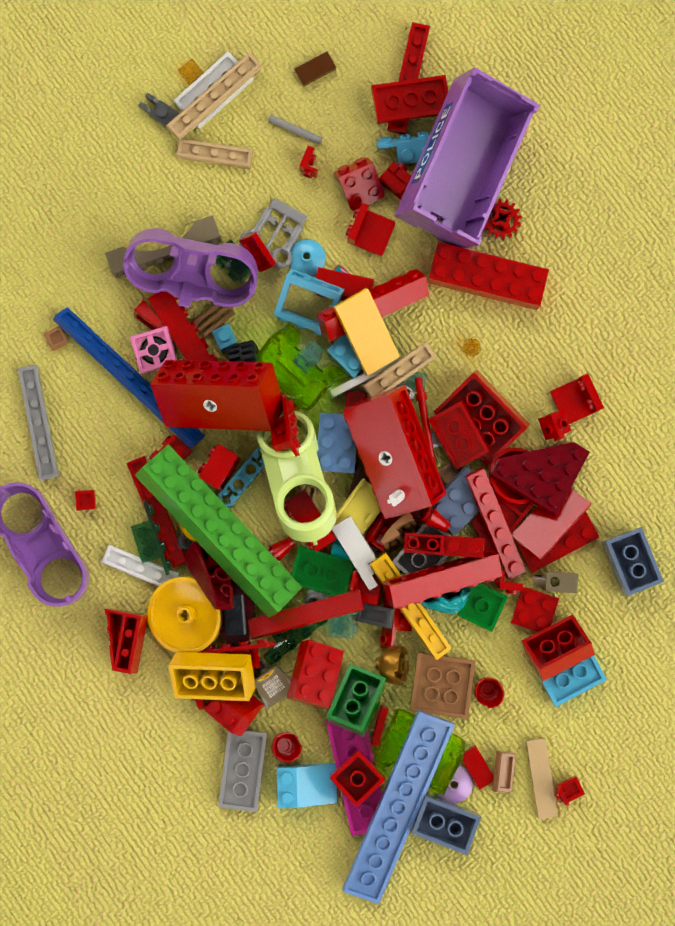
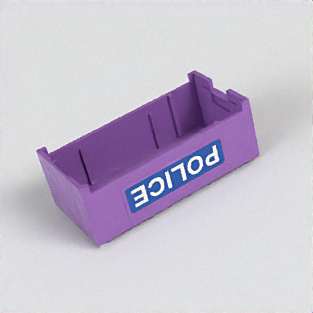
M473 68L455 78L394 216L414 227H420L446 244L461 248L480 245L482 231L533 113L538 111L540 105L477 68Z

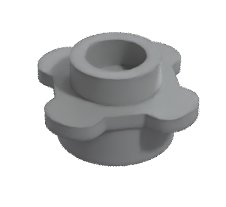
M309 589L307 597L304 598V603L308 604L325 599L326 596L324 593Z

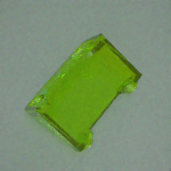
M288 324L269 337L257 353L258 362L273 363L280 390L288 398L292 399L298 407L308 411L315 407L344 378L346 373L335 365L327 367L324 371L320 369L296 347L300 341V333L293 325Z
M396 709L372 760L379 767L385 768L390 767L392 763L395 764L415 715L403 709ZM453 733L449 738L429 785L430 791L443 796L464 757L466 745L461 737Z

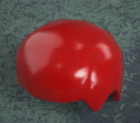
M484 677L475 685L474 694L480 704L488 708H494L503 702L505 692L500 681L492 677Z
M283 732L274 737L271 749L276 759L287 763L293 762L300 757L302 745L296 735L290 732Z

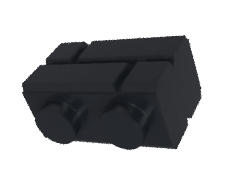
M244 594L233 595L234 607L225 610L226 636L247 634Z

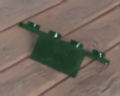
M147 500L143 501L149 521L131 526L141 561L146 563L161 558L166 576L171 575L170 570H173L170 559H166L164 555L167 549L164 540L160 541L158 536L161 530L158 522L154 523L152 515H155L152 503L148 504Z
M328 620L273 634L272 637L277 644L263 655L264 659L270 665L280 661L282 656L295 649L297 644L310 637L316 629L325 625Z

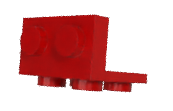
M359 158L354 164L350 166L343 165L338 168V171L334 172L336 180L341 184L349 208L352 211H355L356 207L360 208L362 203L368 205L385 196L374 163L369 158Z
M362 203L360 208L356 207L353 225L349 224L345 234L348 236L347 243L382 256L394 230L395 221L369 211V205Z

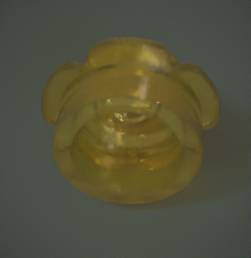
M468 338L465 340V344L462 345L463 352L469 357L478 355L481 351L480 342L477 339Z

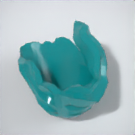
M464 587L455 593H444L439 598L424 599L425 601L421 604L428 609L456 614L465 606L471 590Z

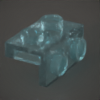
M357 612L330 619L329 637L352 639V635H356L357 623H353V615H357Z

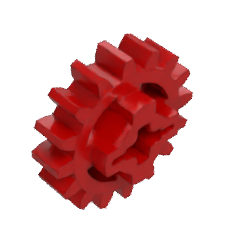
M498 199L497 204H494L491 210L494 218L489 221L488 217L483 231H489L488 237L494 235V240L501 237V240L504 241L505 236L511 239L512 233L517 234V228L521 227V223L518 221L522 219V216L517 215L520 209H514L515 203L509 205L508 199H506L505 203ZM499 217H500V219H503V218H504V219H505L504 223H503L502 221H497L498 218H499ZM513 218V226L510 228L509 221Z

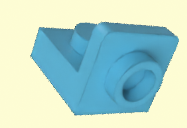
M230 324L212 331L221 353H228L230 345L238 344Z

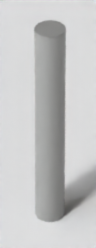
M273 115L269 117L268 122L320 145L322 137Z

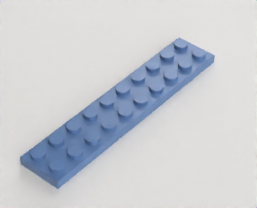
M417 710L342 890L344 893L377 904L380 903L455 727L453 722Z

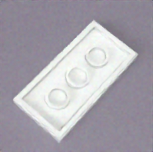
M229 51L225 53L174 99V104L183 111L238 61ZM250 78L196 127L198 129L203 127L246 88L254 78Z

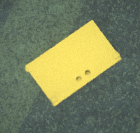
M365 478L361 479L337 511L334 526L352 516L361 533L364 534L381 512L377 497L372 491V485Z

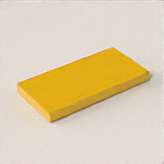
M365 288L333 307L365 375L372 374L400 357L369 289Z

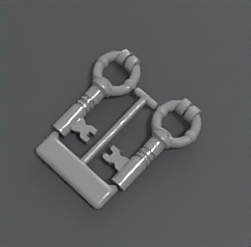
M274 198L270 206L265 208L254 228L243 232L240 235V240L254 232H257L260 237V231L266 222H271L275 226L276 223L274 222H277L278 219L272 218L270 215L272 213L271 209L284 216L268 241L267 249L287 217L297 222L299 225H296L295 228H290L287 224L285 225L286 229L283 228L284 232L290 234V238L284 246L275 249L273 252L268 249L276 262L273 267L280 270L291 264V248L302 232V226L307 216ZM282 252L288 256L286 263L283 264L275 259L277 253Z

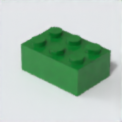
M350 663L326 716L327 721L364 737L387 685L386 678Z

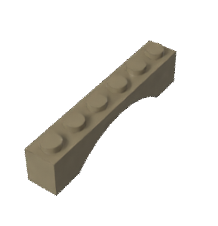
M213 215L195 221L190 230L182 237L218 245L222 241ZM171 245L154 251L135 250L134 252L135 261L143 271L152 265L160 266L166 260H175V257L170 256ZM120 247L105 253L115 278H126L123 268L126 247Z

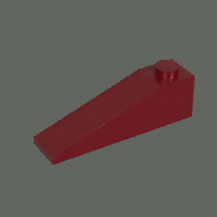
M194 541L184 553L190 573L215 610L232 609L234 607L233 588L231 587L232 578L197 541Z

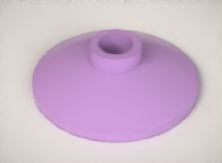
M455 763L444 765L435 775L434 788L437 795L443 800L459 803L465 800L472 791V777L469 771L462 765ZM456 781L457 787L452 788L450 783Z

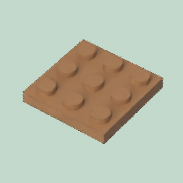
M417 652L410 711L417 712V710H421L429 714L468 719L475 660L442 656L438 660H434L431 654Z

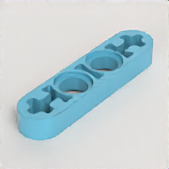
M260 447L251 454L219 493L218 498L222 502L223 498L221 497L223 495L227 496L230 493L227 490L229 487L232 491L238 493L236 497L234 494L230 496V503H225L228 508L234 505L265 467L263 458L259 461L262 464L261 467L256 462L251 461L253 458L256 460L259 458L258 452L261 451ZM249 464H253L256 467V472L253 475H248L245 471L246 466ZM236 479H241L244 482V487L240 490H236L233 487Z

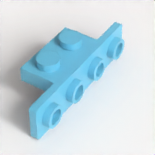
M419 132L415 136L402 134L399 135V138L393 139L391 137H382L379 141H376V146L378 149L396 147L398 163H417L430 134L428 132Z

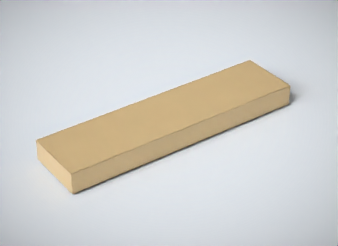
M188 139L178 140L176 158L243 169H251L253 149Z
M423 342L368 381L363 387L369 396L391 390L437 357L427 342Z
M546 738L526 740L538 819L558 817Z

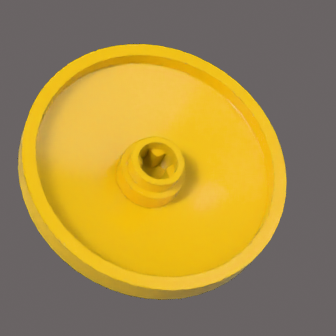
M179 576L165 581L154 591L148 604L147 617L151 632L163 647L172 652H200L210 646L221 631L223 610L214 609L194 577Z

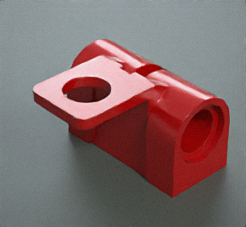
M353 571L350 590H360L363 603L380 606L383 585L376 574L372 576L378 586L369 591L357 571Z

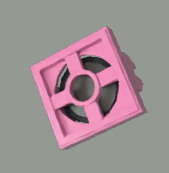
M168 326L130 337L140 374L160 369L165 360H177L176 348L174 347L172 337H170Z

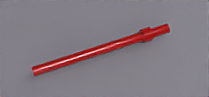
M422 377L414 378L417 393L415 398L419 405L423 433L436 464L426 406L427 394L424 392Z

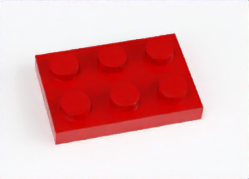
M463 401L428 419L455 469L490 452L488 445Z

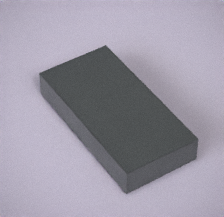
M363 603L364 610L356 613L355 621L392 628L395 609Z

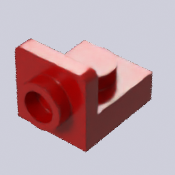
M311 146L306 148L299 165V171L305 177L317 178L318 169L311 167L314 165L317 155H314L315 148Z

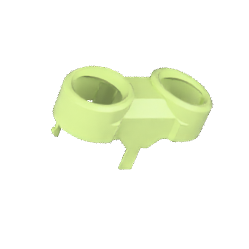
M282 411L279 418L284 416V411ZM294 411L297 417L296 426L305 429L307 433L305 441L299 448L300 456L295 457L292 450L276 452L274 449H271L267 444L271 431H258L257 438L282 529L292 539L300 542H313L315 546L318 545L317 540L325 537L332 530L336 522L337 513L332 491L324 481L317 456L319 447L313 424L306 415ZM302 484L316 486L321 490L322 496H325L326 506L321 516L308 523L293 521L284 510V499L287 493L292 488Z

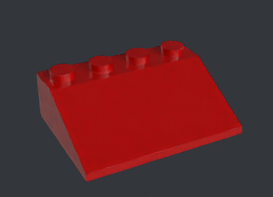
M478 370L474 371L433 411L435 414H438L463 401L490 449V452L479 457L486 467L497 454L504 451L530 426V423Z

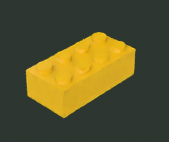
M176 652L169 663L174 698L250 701L256 688L251 655Z

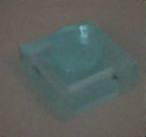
M415 372L407 378L406 385L416 392L414 378L422 377L425 391L427 374Z

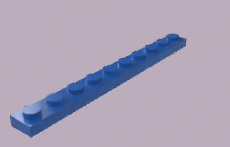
M68 307L56 314L53 320L163 422L150 383ZM168 427L191 449L205 437L198 428Z

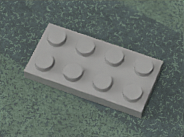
M246 730L242 736H238L228 731L218 807L257 812L267 732Z

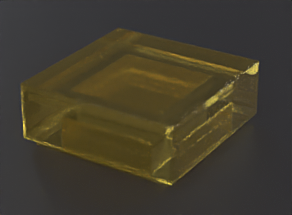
M193 59L178 69L179 74L189 86L204 73Z

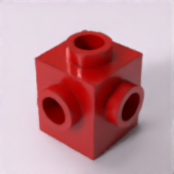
M564 409L538 418L545 440L554 438V441L565 438L564 434L571 431Z

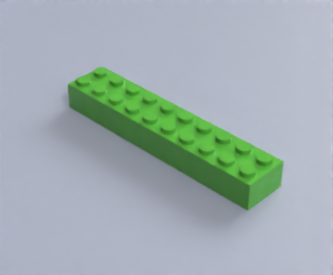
M169 444L135 474L138 480L268 618L277 614L302 588Z

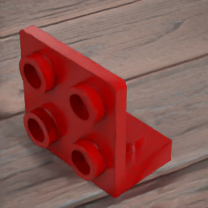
M588 373L550 391L558 411L564 409L569 424L604 408Z

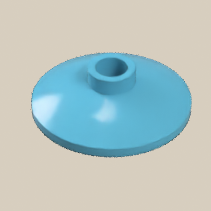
M303 239L296 242L291 248V269L314 276L317 274L318 267H324L326 260L325 252L316 241ZM308 253L310 258L304 259L303 255Z

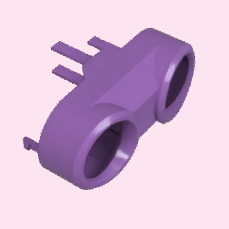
M159 228L146 229L136 234L129 242L123 260L125 275L135 287L152 293L168 292L174 297L179 298L178 305L190 307L191 300L199 301L205 299L211 300L214 305L236 307L247 302L255 293L257 286V263L252 254L244 247L233 243L214 245L175 237L172 233ZM144 242L171 245L170 256L175 257L172 267L162 274H149L143 271L135 261L134 252L136 246ZM216 256L232 257L244 262L250 268L248 281L237 289H225L216 284L210 273L211 264L215 265Z
M10 483L0 486V536L4 537L12 556L29 579L27 585L39 601L49 606L63 607L77 602L88 589L90 581L89 569L50 508L46 497L39 490L25 483ZM17 493H27L34 496L42 508L40 523L36 528L26 533H16L8 529L3 523L1 516L5 501ZM58 558L73 561L79 567L82 574V582L78 591L74 595L65 596V599L50 596L45 592L41 583V574L44 567L52 560Z

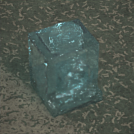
M312 339L297 354L293 362L308 374L312 367L316 366L322 359L320 355L324 349Z

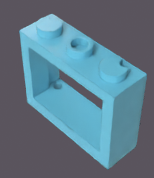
M290 269L286 275L274 316L278 317L281 321L292 322L299 328H307L313 330L315 334L323 336L318 321L283 308L290 286L294 284L333 299L331 307L340 303L345 289Z

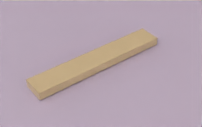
M249 52L166 125L167 129L180 141L261 70L262 64Z

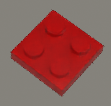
M523 587V591L519 593L510 623L536 632L551 626L559 598Z

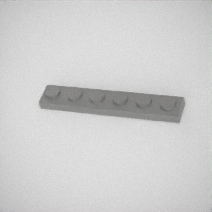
M38 365L18 368L39 480L43 481L60 477Z

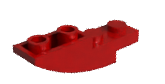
M405 533V553L484 558L485 538Z

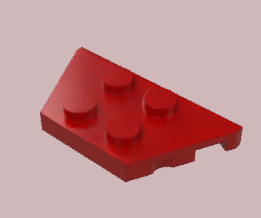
M495 493L510 533H512L534 504L532 502L520 505L511 504L501 499ZM478 512L471 521L477 537L485 538V551L491 549L496 552L480 512Z

